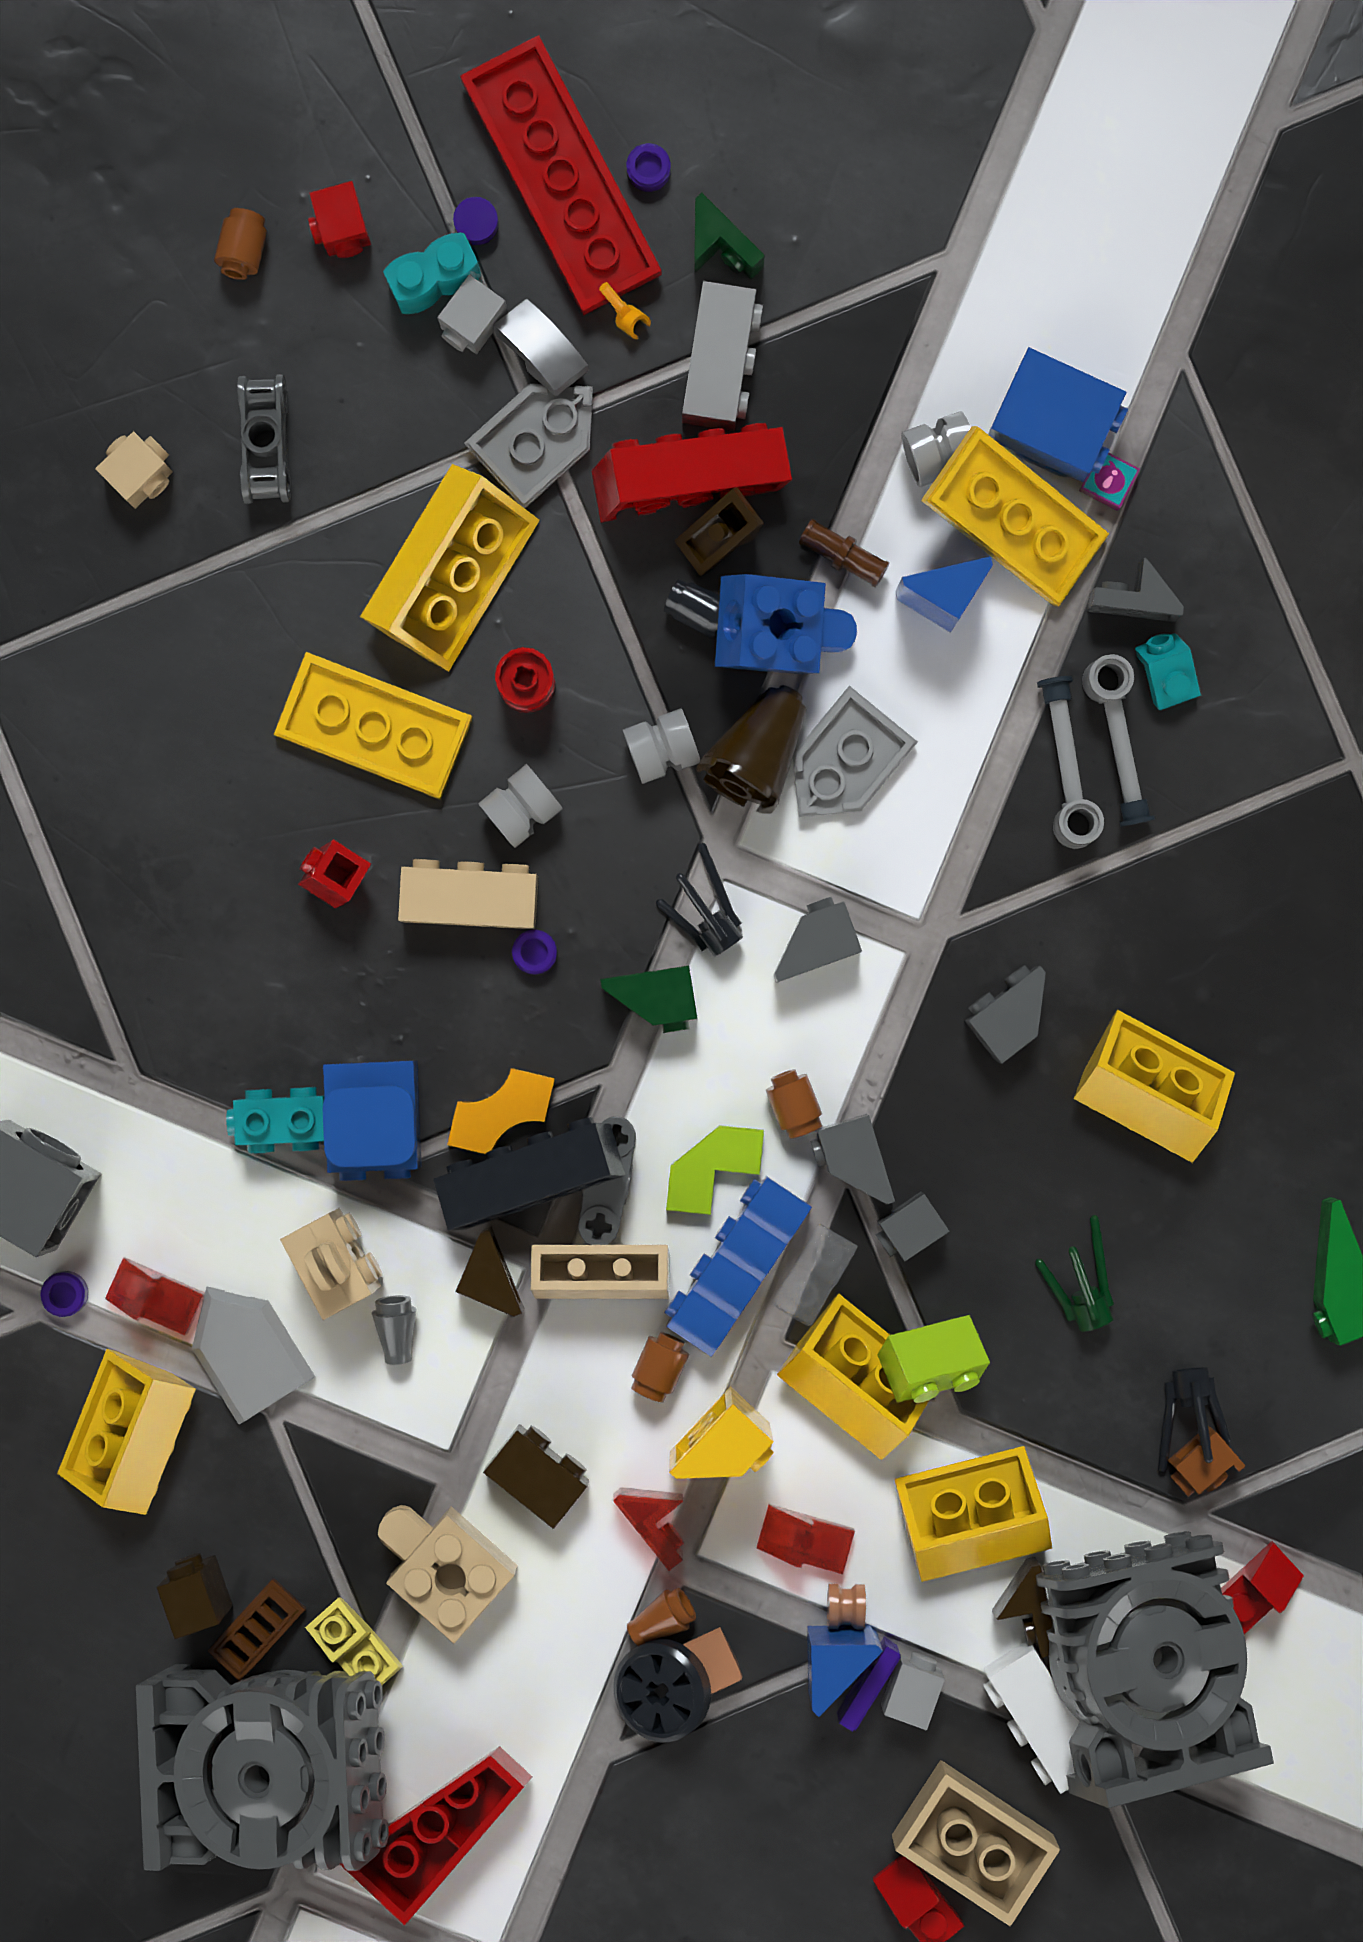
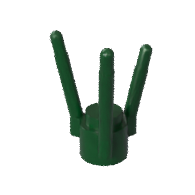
M1097 1215L1090 1217L1099 1291L1096 1286L1090 1287L1077 1248L1071 1246L1068 1251L1081 1289L1072 1294L1074 1302L1070 1301L1045 1262L1040 1258L1035 1261V1265L1043 1275L1044 1280L1062 1305L1067 1321L1076 1320L1079 1330L1082 1332L1103 1327L1113 1321L1109 1307L1114 1305L1109 1291L1102 1234Z

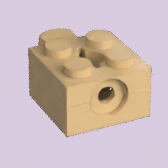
M340 1207L280 1239L322 1320L374 1293L381 1287L378 1278L383 1276L373 1254L369 1252L365 1255L357 1241V1238L361 1237L362 1234L355 1219L350 1213L343 1215Z
M405 1505L393 1507L385 1514L379 1524L378 1537L380 1541L402 1560L391 1573L386 1584L453 1644L515 1576L518 1565L452 1506L433 1527L413 1509Z

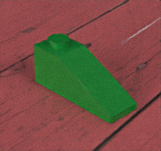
M1328 1197L1321 1202L1313 1295L1318 1311L1312 1313L1321 1337H1328L1329 1341L1341 1346L1363 1337V1255L1341 1200Z

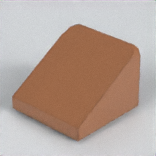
M721 1627L683 1644L699 1658L705 1667L710 1680L711 1694L739 1682L743 1678L738 1660Z

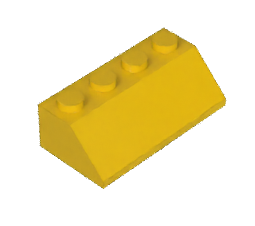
M452 464L360 617L390 638L449 672L540 520L483 476Z

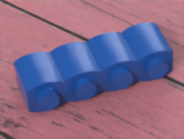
M765 1176L761 1183L756 1179L752 1180L739 1200L746 1206L736 1220L728 1216L714 1237L721 1242L711 1257L705 1253L701 1256L689 1275L695 1279V1282L686 1295L678 1291L664 1312L670 1316L667 1328L710 1357L718 1349L812 1208L811 1205L768 1176Z

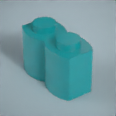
M464 233L444 235L433 241L424 252L408 253L396 258L383 271L402 314H414L424 311L435 304L441 295H454L469 274L476 280H479L482 276L478 261Z

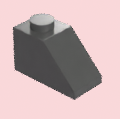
M828 897L807 905L809 914L800 917L773 974L776 983L862 952L844 901L834 904L832 897Z
M868 1114L816 1130L818 1139L810 1141L818 1167L826 1165L831 1175L885 1204L895 1202Z

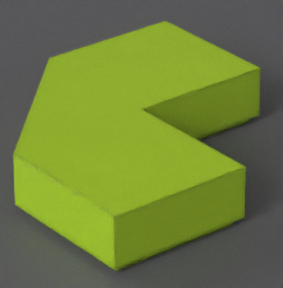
M719 1125L705 1136L699 1143L671 1164L666 1210L711 1215L715 1170L760 1175L764 1130Z

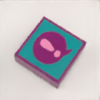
M1108 453L1100 472L1097 474L1091 471L1082 483L1079 491L1118 511L1140 468Z

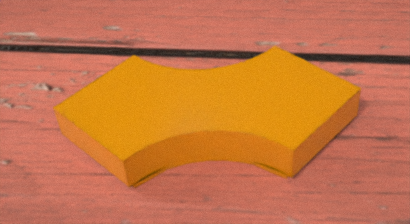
M511 1068L504 1085L492 1096L477 1102L457 1101L447 1145L486 1154L494 1150L499 1138L512 1126L527 1121L545 1122L555 1078Z

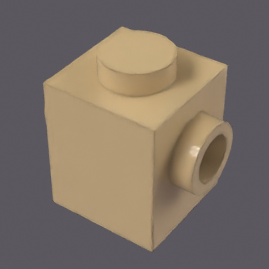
M134 431L128 437L123 435L116 439L106 451L108 457L95 468L135 509L147 497L153 499L158 496L169 484L167 477L173 473L164 462L169 454L151 436L143 441Z

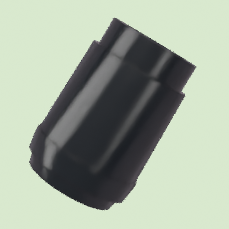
M678 579L667 598L664 612L672 615L673 619L709 638H717L720 595L692 582L686 583Z

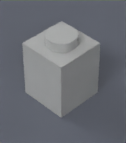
M469 274L437 317L441 329L444 330L441 336L461 352L467 347L475 354H478L495 331L493 324L508 313V309L503 298Z
M912 1652L911 1657L901 1654L899 1662L892 1671L881 1702L885 1716L924 1730L928 1729L945 1681L942 1670L936 1667L938 1663L936 1660L916 1652Z

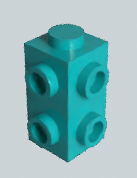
M317 1087L290 1088V1097L272 1098V1089L245 1090V1099L233 1100V1109L227 1110L226 1125L228 1136H235V1145H247L248 1153L275 1152V1143H292V1151L319 1150V1141H324V1095L317 1096Z

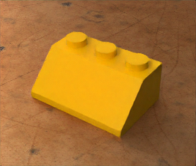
M1117 1010L1084 1069L1074 1099L1193 1163L1218 1131L1235 1072Z
M838 1294L794 1347L777 1373V1376L882 1460L909 1436L929 1400L921 1403H915L913 1399L899 1403L896 1402L877 1356L890 1334L842 1295Z
M106 1349L57 1474L103 1508L146 1515L151 1501L158 1490V1484L168 1458L174 1450L176 1438L185 1415L190 1409L191 1400L196 1388L173 1373L115 1350Z
M730 1386L670 1451L669 1473L676 1479L739 1477L743 1476L749 1468L757 1472L774 1453L770 1449L774 1442L770 1422Z
M1024 1446L895 1478L921 1582L1053 1549L1048 1516Z

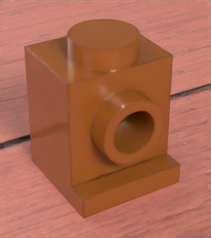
M1209 1426L1213 1455L1211 1463L1204 1461L1199 1433L1168 1459V1462L1176 1470L1170 1477L1188 1497L1194 1492L1201 1494L1204 1490L1211 1492L1218 1488L1227 1479L1228 1474L1226 1471L1231 1466L1239 1472L1245 1467V1464L1219 1434Z

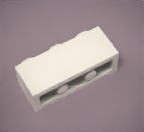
M1025 1641L984 1667L990 1681L983 1684L997 1709L1005 1704L1014 1718L1007 1725L1020 1746L1022 1747L1029 1743L1037 1755V1758L1032 1760L1031 1763L1043 1783L1047 1785L1053 1781L1061 1794L1069 1789L1066 1775L1075 1773L1069 1741L1080 1721L1062 1701L1050 1672L1033 1645L1028 1646Z

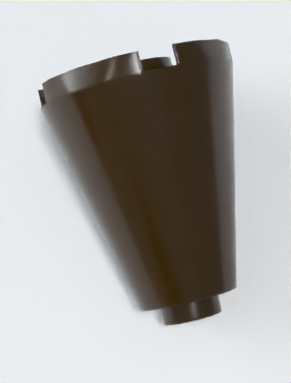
M780 685L779 688H768L701 758L696 770L697 772L703 770L707 772L703 779L704 782L717 793L737 805L744 807L749 800L759 804L756 812L771 814L779 804L807 711L802 703L803 697L801 694L785 685Z

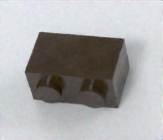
M519 1424L486 1465L483 1473L554 1529L588 1487L589 1479L584 1476L587 1469L571 1455L566 1453L562 1458L550 1449L549 1445L552 1441L536 1427L531 1425L527 1430Z
M195 1553L176 1561L175 1567L166 1571L168 1576L157 1586L174 1639L219 1624L233 1606L216 1555L202 1559L201 1553Z

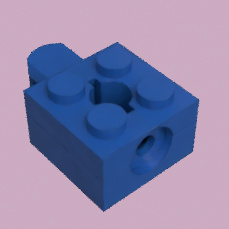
M749 574L721 576L715 667L790 674L819 673L821 652H842L851 648L857 636V625L850 613L839 609L824 608L826 583Z

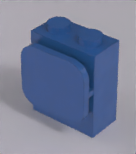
M1028 347L988 435L1000 445L1013 450L1018 457L1058 476L1072 477L1084 482L1091 471L1098 474L1105 462L1110 449L1102 445L1109 430L1117 433L1126 416L1128 408L1121 404L1127 392Z
M418 1060L323 1065L324 1151L327 1157V1173H339V1181L366 1180V1171H384V1179L411 1178V1169L422 1167Z

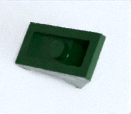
M701 192L695 198L694 272H697L721 249L723 251L720 254L722 260L733 272L740 274L743 271L752 279L764 268L765 255Z

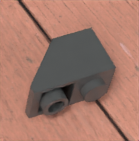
M1023 965L1004 980L1008 988L995 998L988 992L968 1008L973 1015L965 1020L966 1024L996 1063L1005 1062L1038 1036L1046 975L1041 966H1036L1029 970L1026 965Z

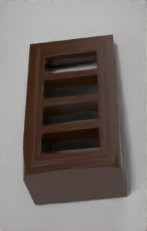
M273 1578L208 1649V1652L235 1678L241 1681L303 1613L306 1607ZM268 1597L288 1613L284 1619H281L264 1603ZM255 1611L275 1628L271 1633L252 1617ZM242 1625L262 1642L258 1648L239 1631ZM229 1640L248 1656L246 1661L227 1644Z

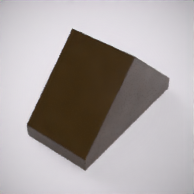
M491 1226L479 1234L455 1292L515 1317L522 1314L525 1308Z

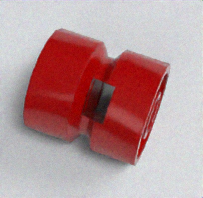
M521 647L509 651L501 658L496 667L495 681L502 699L509 707L517 712L532 713L541 710L549 704L555 694L556 681L551 663L544 654L533 648Z

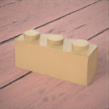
M413 859V867H401L398 921L405 923L536 930L539 876L537 874H529L528 865L502 864V872L484 871V863L458 862L457 870L439 869L440 861Z
M532 1245L531 1291L535 1299H669L670 1254L668 1245Z

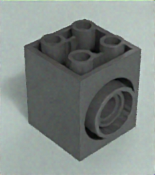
M11 1120L0 1121V1237L34 1257L56 1251L102 1173L81 1162V1156L57 1139L33 1128L25 1129Z

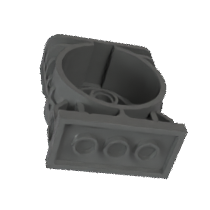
M1184 1531L1165 1535V1543L1153 1546L1151 1541L1129 1543L1124 1545V1553L1112 1556L1110 1551H1097L1085 1554V1562L1070 1565L1069 1560L1046 1563L1043 1565L1044 1572L1035 1576L1037 1586L1047 1588L1049 1598L1041 1602L1042 1613L1052 1615L1053 1619L1052 1628L1047 1630L1049 1664L1053 1682L1066 1707L1080 1721L1069 1741L1075 1772L1066 1775L1070 1794L1104 1807L1112 1808L1274 1764L1271 1746L1259 1742L1252 1705L1240 1697L1247 1673L1246 1640L1239 1618L1232 1608L1234 1607L1233 1598L1222 1595L1220 1584L1230 1579L1228 1570L1217 1568L1215 1556L1224 1553L1223 1543L1213 1541L1210 1534L1191 1536V1532ZM1157 1598L1178 1600L1184 1604L1188 1611L1186 1613L1175 1607L1151 1604L1139 1607L1131 1613L1129 1612L1138 1605ZM1110 1642L1109 1648L1096 1651L1097 1646ZM1160 1648L1162 1658L1160 1664L1155 1668L1153 1657L1157 1649ZM1121 1693L1129 1702L1140 1708L1161 1713L1170 1712L1159 1720L1149 1719L1134 1712L1124 1701L1118 1700L1107 1704L1104 1697ZM1132 1744L1143 1747L1137 1757L1133 1755Z
M174 1664L137 1684L136 1704L144 1870L161 1871L170 1864L205 1865L216 1856L237 1866L251 1869H272L292 1862L297 1869H306L313 1863H317L321 1870H332L340 1863L343 1864L347 1871H357L376 1857L380 1848L386 1846L389 1834L388 1822L386 1819H383L382 1801L386 1794L387 1783L385 1774L381 1773L380 1754L384 1748V1731L382 1727H379L378 1708L382 1702V1685L380 1681H376L371 1671H360L353 1676H349L346 1671H333L326 1676L321 1675L319 1671L277 1670L251 1676L230 1686L216 1670L192 1669V1664ZM233 1709L235 1731L230 1733L221 1742L223 1730L232 1723L230 1712ZM259 1766H262L264 1769H266V1771L269 1774L270 1782H267L262 1778L259 1772ZM315 1778L314 1795L309 1810L301 1822L287 1832V1822L297 1816L307 1805L312 1795Z

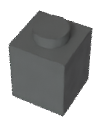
M920 1191L877 1220L882 1231L876 1234V1237L890 1257L898 1253L906 1261L950 1231L926 1195Z

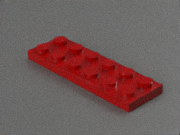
M539 35L460 75L461 82L583 316L609 303L599 290L603 283L608 282L620 297L662 275V270Z

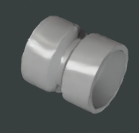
M962 411L938 419L935 428L931 429L928 425L922 424L902 431L901 439L905 456L913 478L919 487L934 482L970 430V424Z
M681 708L659 716L655 726H651L645 721L623 729L624 737L642 784L665 776L667 767L672 766L677 771H680L700 762L696 744Z
M527 764L507 779L508 789L496 788L478 803L514 848L534 833L533 824L535 822L545 824L563 809Z

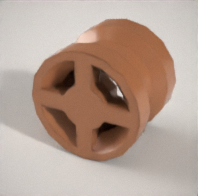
M828 1584V1629H838L841 1625H851L855 1630H864L866 1619L865 1585L855 1584L851 1589H842L838 1584Z

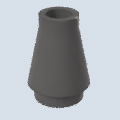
M395 1295L377 1299L375 1301L376 1310L372 1311V1317L384 1352L385 1363L399 1365L410 1362L412 1360L411 1347L416 1307L411 1305V1298L409 1296Z

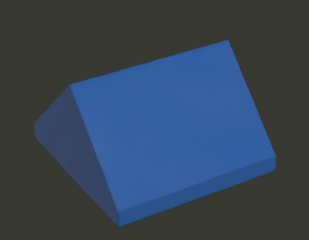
M989 556L904 576L901 578L895 591L897 600L951 633L992 568V558Z
M841 1625L838 1629H828V1626H807L808 1692L812 1711L820 1717L883 1652L877 1631L871 1625H865L864 1630H855L851 1625Z

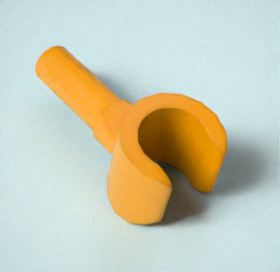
M608 282L600 286L599 290L615 308L617 327L633 339H638V336L633 331L634 325L640 320L650 327V317L633 305H627L622 301Z

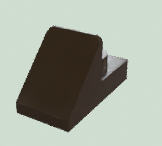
M735 487L674 541L697 573L703 576L714 569L735 549L753 541L757 537L763 522L740 490Z
M1036 1557L1026 1558L995 1604L992 1613L996 1620L1029 1614V1618L1022 1619L1027 1645H1035L1041 1658L1049 1656L1047 1630L1052 1628L1053 1622L1051 1615L1042 1613L1041 1602L1048 1598L1046 1588L1037 1586L1035 1576L1042 1573L1041 1565Z

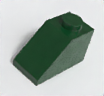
M689 965L600 979L602 989L651 1025L662 1024L663 1033L690 1029L689 1020L698 1019Z

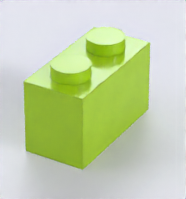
M970 1315L889 1335L877 1354L897 1403L911 1399L915 1403L925 1402L937 1396L940 1391L954 1388L955 1392L969 1390L980 1382V1377L990 1364Z

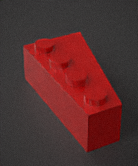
M755 423L742 427L739 433L725 434L723 428H715L700 432L698 434L699 438L683 440L681 434H669L656 438V443L639 445V440L637 439L623 440L612 444L613 449H610L591 471L601 523L616 520V514L620 510L635 508L638 516L656 513V510L669 506L671 504L670 501L677 500L678 505L682 506V508L696 506L711 501L713 499L712 493L719 492L722 499L735 487L740 490L744 497L781 490L792 480L783 427L768 429L767 423Z

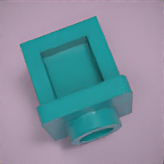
M1176 633L1153 636L1147 643L1135 648L1137 657L1145 666L1153 704L1158 710L1201 696L1191 650Z

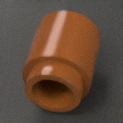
M233 208L230 210L229 217L224 218L214 262L221 267L222 274L233 279L245 280L248 275L258 273L267 230L264 227L265 218L262 215L248 209Z
M792 1069L771 1078L773 1086L765 1091L780 1129L786 1130L789 1139L806 1135L822 1127L819 1116L823 1113L807 1074L797 1075L796 1070Z
M660 1332L658 1338L649 1336L631 1375L634 1378L631 1389L646 1398L663 1403L667 1394L673 1393L689 1357V1353L682 1349L685 1342L665 1332Z

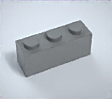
M703 281L683 405L682 423L735 431L736 419L746 418L749 392L741 391L743 375L752 376L756 349L748 347L750 331L759 332L763 305L755 304L756 289Z

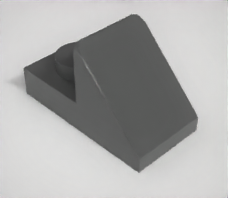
M1145 557L1137 564L1134 591H1128L1129 585L1125 583L1102 582V587H1095L1089 593L1088 612L1175 622L1183 616L1184 606Z

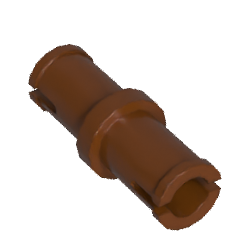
M815 519L809 522L799 540L801 546L804 545L832 562L831 567L838 571L844 568L872 584L871 586L875 588L882 580L890 562L884 561L856 545L857 540L851 536L844 538L819 524Z

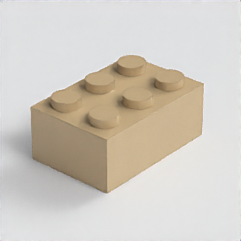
M942 1760L939 1761L892 1834L895 1850L1009 1926L1012 1925L1060 1851L1057 1841L1051 1832Z

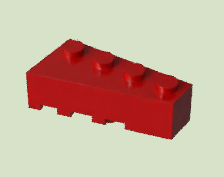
M499 1746L389 1823L386 1846L380 1848L376 1857L360 1870L347 1872L405 1926L533 1776Z

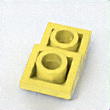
M341 1597L337 1598L305 1627L332 1663L338 1662L349 1676H353L360 1671H371L376 1681H380L381 1685H383L403 1667L378 1635Z

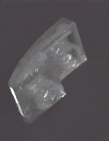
M819 1223L795 1261L771 1305L806 1326H812L858 1246Z

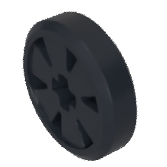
M668 1639L645 1642L628 1652L616 1669L613 1690L617 1708L627 1725L640 1736L655 1742L677 1741L694 1731L705 1719L711 1702L710 1680L702 1662L686 1646ZM664 1683L668 1687L669 1692L665 1694L666 1696L660 1698L655 1690L659 1687L658 1685Z

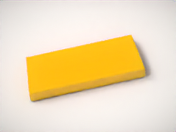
M978 426L970 428L921 499L923 503L1053 606L1061 605L1109 535L1105 529Z
M306 652L274 735L441 800L473 717Z

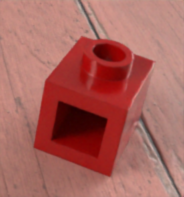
M353 181L309 193L315 216L308 218L315 245L323 243L328 255L333 256L337 254L338 258L358 255L363 251L362 247L371 245Z
M333 839L320 849L313 847L300 866V870L305 872L298 885L336 909L350 901L371 863Z

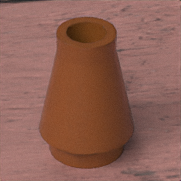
M676 1588L673 1591L666 1589L635 1619L627 1623V1630L631 1639L639 1646L645 1642L688 1630L689 1623L696 1619V1613L689 1598L680 1588Z

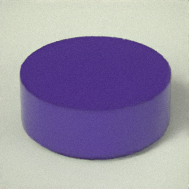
M645 143L635 147L627 158V176L631 184L641 191L653 192L659 190L667 183L670 177L671 163L667 152L662 147L652 143Z
M470 197L463 200L455 209L453 216L455 230L457 233H464L469 244L482 245L489 242L496 235L499 226L496 209L488 200L481 197Z
M528 930L519 935L515 940L512 948L513 960L526 973L542 974L554 965L557 958V946L552 937L541 930Z
M71 1271L58 1272L47 1278L42 1285L40 1293L41 1302L44 1308L52 1315L58 1317L71 1316L85 1306L88 1300L87 1284L77 1273Z

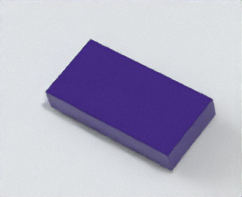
M883 1637L880 1642L883 1652L860 1674L837 1711L839 1724L852 1732L853 1730L856 1731L901 1658L897 1644L886 1637Z

